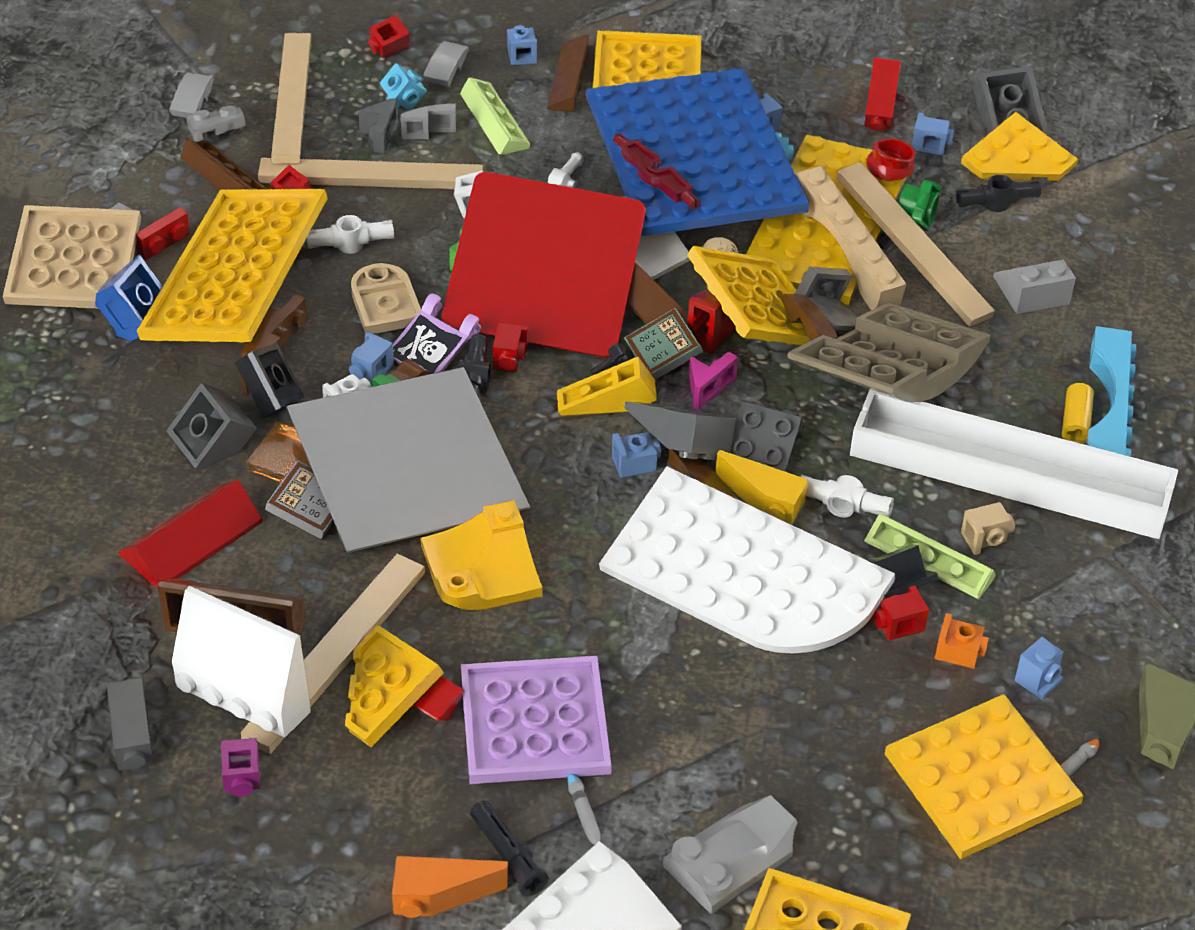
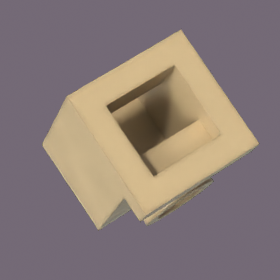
M1000 502L965 510L961 534L974 555L980 554L981 548L997 546L1007 542L1008 533L1015 531V522L1012 515L1007 514Z

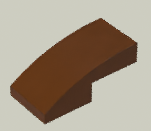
M783 294L780 296L791 323H803L810 341L822 335L834 339L838 338L826 316L810 299L800 294Z

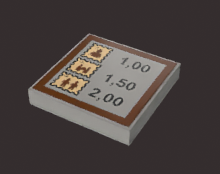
M297 460L267 501L265 510L322 540L334 521L312 468Z

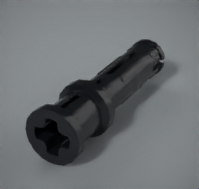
M483 800L476 803L471 809L472 813H470V816L500 854L502 861H508V874L513 875L518 882L520 893L523 896L529 897L540 892L549 881L548 873L544 869H539L533 861L531 850L516 841L489 801Z

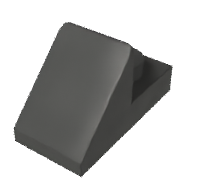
M390 98L358 112L359 131L369 134V139L373 141L374 152L385 153L398 122L397 99Z

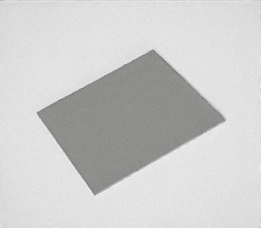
M464 367L287 406V410L347 553L456 527L483 512L484 506L515 500L519 511L530 509V505Z

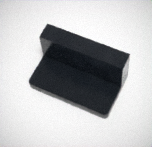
M911 544L869 561L895 574V580L883 599L893 595L904 594L908 592L911 586L919 588L939 579L937 572L925 570L919 545Z

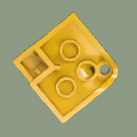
M515 500L484 506L483 512L472 519L446 531L421 538V548L436 590L441 600L449 605L464 610H482L542 597V585L532 560L524 531V522Z

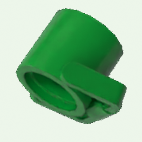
M924 180L921 187L906 183L899 200V205L923 231H929V227L933 223L942 189L936 182Z

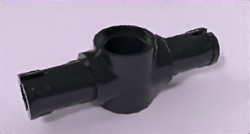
M993 175L989 178L987 184H981L980 187L958 189L956 191V202L959 207L982 205L990 211L1003 212L1008 209L1009 203H1015L1017 200L1024 198L1040 197L1041 185L1037 179L1015 182L1005 175Z
M481 334L471 336L468 354L464 360H459L458 368L464 367L478 398L484 389L489 388L490 362L486 358L488 339Z

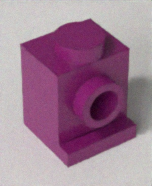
M257 738L221 741L224 792H231L237 797H245L250 795L253 790L261 789ZM250 754V756L230 758V756Z

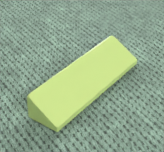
M468 78L460 94L498 154L504 155L528 149L530 147L529 141L491 83Z
M880 513L864 540L865 543L887 554L911 544L919 545L925 570L937 572L939 580L978 600L996 576L993 569Z

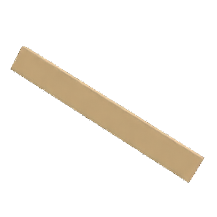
M285 33L271 154L272 163L274 164L300 163L311 51V33Z
M261 158L258 181L259 183H270L290 165L309 179L311 185L455 189L456 177L482 171L483 165L300 159L299 164L272 163V158Z
M861 162L838 171L836 178L969 327L993 318L995 310Z
M396 554L303 660L310 707L352 660L354 648L377 625L381 626L423 577L425 566ZM249 722L241 731V739L257 738L258 748L268 754H271L284 739V737L272 731L269 732L262 729L253 722Z

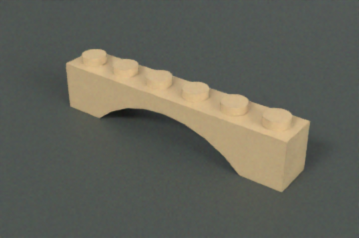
M819 166L798 172L796 177L809 201V210L803 214L822 223L835 237L851 265L860 295L871 311L888 302L900 306L906 287L905 281L823 167Z

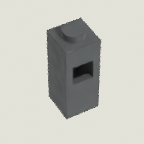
M142 678L106 683L118 771L134 770L154 765Z

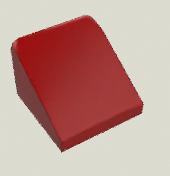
M441 675L413 705L438 721L450 720L465 690Z

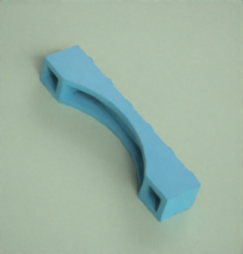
M1096 326L1090 349L1089 368L1098 376L1106 388L1110 400V411L1098 424L1089 429L1085 445L1131 457V449L1126 448V445H1130L1132 427H1128L1127 424L1131 423L1133 406L1128 405V403H1132L1134 385L1129 384V382H1133L1135 374V364H1130V362H1134L1136 344H1131L1132 331Z

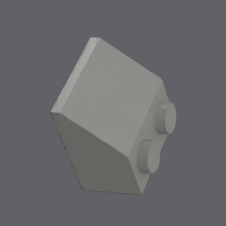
M1064 259L995 272L993 276L1016 314L1069 305L1076 280Z

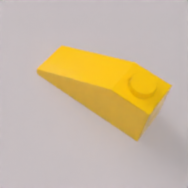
M635 357L557 390L558 412L561 416L628 412L624 408L625 401L640 403L657 401L655 379L641 359Z
M722 450L718 451L715 473L725 485L748 505L793 525L806 501L808 479Z

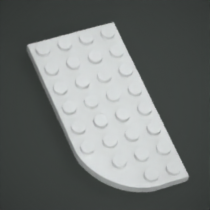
M666 467L599 563L601 571L754 647L778 653L816 651L835 645L852 636L871 619L881 600H883L884 595L895 580L894 573L669 467Z

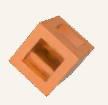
M946 613L938 640L935 659L975 669L977 657H985L989 641L988 637L983 636L985 627L952 619V614Z

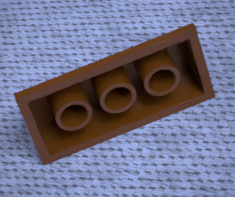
M174 578L160 581L158 584L166 631H178L184 593L189 586L298 634L300 637L306 622L304 598Z

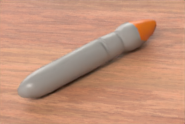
M1094 739L1082 744L1078 751L1060 765L1068 777L1081 767L1087 759L1095 756L1100 747L1099 740Z

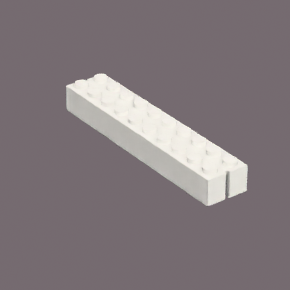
M871 389L854 427L850 456L1160 539L1178 474V469L925 402H906Z

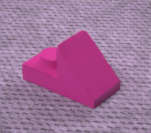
M728 351L719 360H714L710 366L694 357H690L689 384L695 409L699 410L736 379L738 363L736 355Z

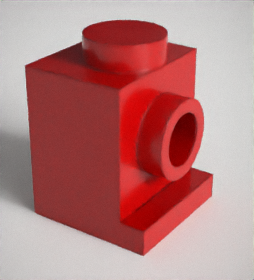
M394 15L369 28L368 45L374 54L379 52L381 57L385 58L403 48L405 50L409 49L410 33L398 16Z
M498 323L493 344V369L517 372L519 360H525V355L528 351V326Z
M911 586L906 594L893 595L881 600L880 609L875 610L873 616L877 628L882 629L887 639L891 641L924 632L926 630L929 608L916 586Z

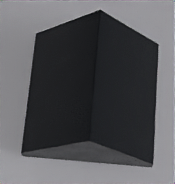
M277 343L252 351L235 362L263 418L305 397Z

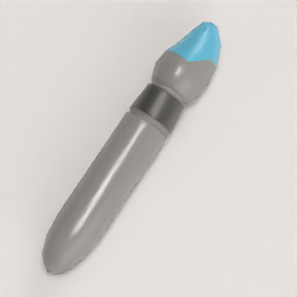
M570 774L568 775V791L573 797L588 840L595 845L601 840V835L588 798L584 792V785L577 775Z

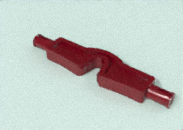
M622 133L614 136L613 142L621 148V156L637 169V174L643 182L652 187L659 188L676 203L683 201L692 210L700 206V199L692 194V186L673 167L657 170L661 166L659 155L645 147L638 140H628Z

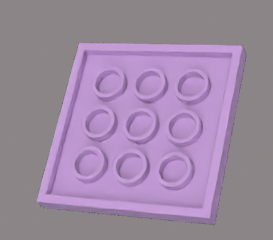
M597 656L461 664L462 689L465 690L463 693L470 784L566 778L570 774H575L578 777L611 774L612 765Z

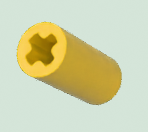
M1075 383L1070 385L1066 390L1062 438L1080 444L1086 443L1092 421L1094 391L1087 384Z

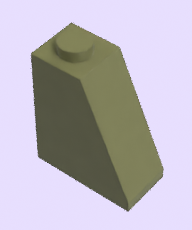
M1147 663L1139 686L1141 754L1157 763L1174 769L1195 732V684Z

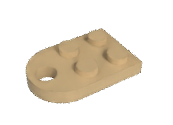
M385 263L371 264L361 268L353 275L351 280L352 298L365 334L367 332L376 334L407 328L421 311L410 279L401 268ZM376 276L383 277L381 279H372V277Z

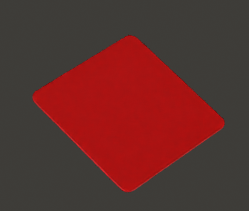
M491 172L477 174L474 178L443 306L442 322L459 330L466 316L473 314L479 318L478 323L481 325V330L478 334L495 337L498 323L528 326V343L604 358L610 357L608 354L609 348L619 342L646 212L645 205L636 199Z

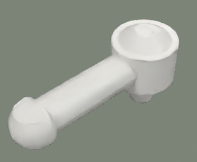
M577 152L573 153L561 170L557 168L552 170L548 177V183L575 188L576 181L571 179L570 175L578 166H581L584 159L583 156Z

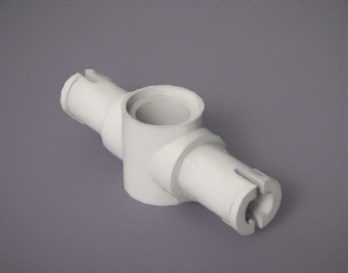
M346 215L339 218L335 225H331V228L310 230L306 240L308 249L334 245V248L338 247L344 253L353 254L359 252L363 248V244H369V241L393 239L394 229L392 220L366 223V221H361L357 216Z
M801 475L802 478L808 479L806 496L823 501V504L827 505L828 510L838 517L846 518L851 516L853 512L861 513L864 511L877 515L880 513L889 518L892 513L894 498L867 492V489L863 488L862 483L853 476L844 475L840 476L837 481L828 480L827 482Z

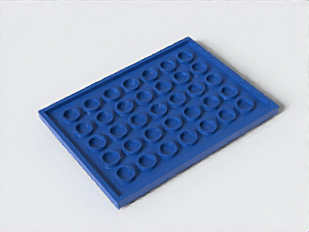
M744 68L586 89V99L626 198L639 200L645 205L646 212L641 236L808 212L809 201ZM622 133L628 140H638L645 147L659 155L661 166L657 170L673 167L692 186V194L700 199V206L692 210L683 201L676 203L659 188L652 187L643 182L637 174V169L621 156V148L613 142L614 136Z

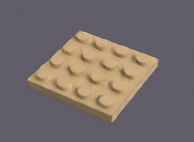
M24 205L3 293L4 303L97 308L95 307L96 293L116 273L133 260L137 242L136 233L139 232L141 222L140 211Z

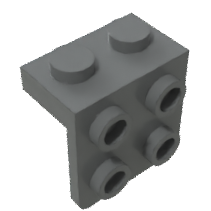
M810 266L802 276L801 283L794 294L804 295L823 312L834 331L850 332L855 329L858 316L840 301L853 275L846 269Z
M742 402L735 423L731 454L786 472L796 438L802 437L805 427L802 417L789 410H781L780 412L769 409V406L759 402H752L751 404Z

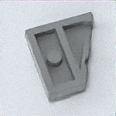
M224 106L220 108V111L216 112L199 110L193 112L191 116H186L188 128L195 142L203 140L202 133L214 131L215 135H219L229 130L246 126L242 110L235 106Z

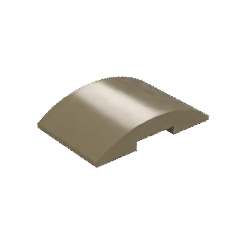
M888 302L856 318L855 329L837 339L822 335L788 352V358L802 366L906 402L914 403L934 398L954 385L981 355L990 341V335Z

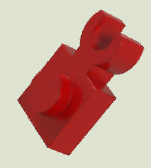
M290 165L270 182L271 189H315L310 188L309 179Z

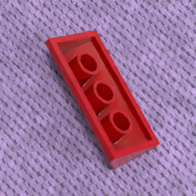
M237 479L219 485L119 550V556L158 589L160 581L173 578L179 579L261 524L262 518Z

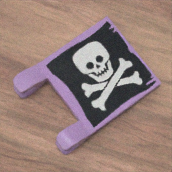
M433 293L430 294L425 300L421 311L393 343L394 362L401 364L404 360L411 359L428 370L430 374L443 372L468 340L471 339V336L480 332L479 318L473 314H468L458 331L434 318L443 310V304L440 303V296Z

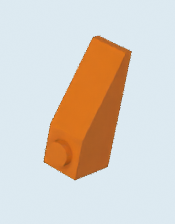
M397 856L392 890L393 914L409 918L433 916L508 888V861Z

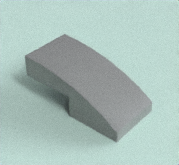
M443 41L433 54L424 72V80L450 87L456 70H461L469 50L468 46Z
M186 73L172 100L169 109L171 115L186 118V116L193 115V112L201 110L202 103L208 100L214 80L213 76Z
M456 104L432 105L402 113L401 138L429 139V132H456Z

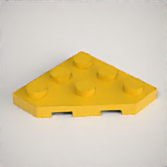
M1017 112L1012 114L963 155L961 159V164L980 179H989L993 175H1005L1011 180H1031L1032 177H1047V181H1059L1078 162V158Z
M377 625L354 648L355 673L350 677L348 698L351 700L350 713L346 714L345 726L354 736L369 747H372L444 672L437 663Z

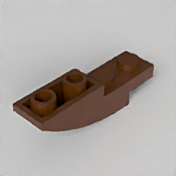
M295 294L279 311L269 308L251 342L244 343L241 358L252 351L274 343L278 344L282 352V346L286 345L290 337L307 322L306 299ZM240 374L242 393L248 395L250 391Z

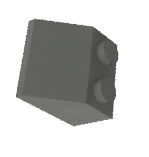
M201 383L166 431L194 468L201 470L239 453L257 428L227 391Z

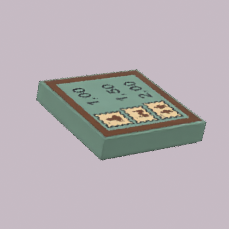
M676 308L624 337L634 356L641 359L655 380L690 360V357H695L703 352Z

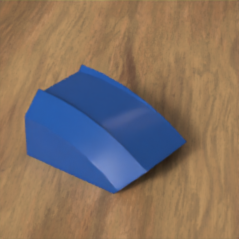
M138 255L96 293L95 307L101 310L115 329L116 336L133 341L139 338L137 329L163 286L142 257Z

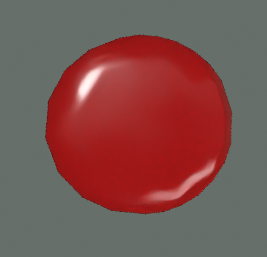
M888 138L875 142L873 144L874 150L866 158V166L869 172L876 178L884 181L904 179L910 176L915 169V151L913 147L898 139Z

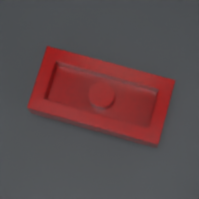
M179 207L137 232V255H140L146 261L189 235L188 213Z

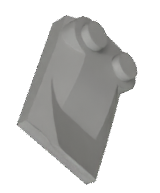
M768 795L757 801L744 804L694 837L678 839L673 844L671 853L663 858V867L712 914L763 878L768 868L775 869L792 857L793 837L797 825L796 818L771 795Z

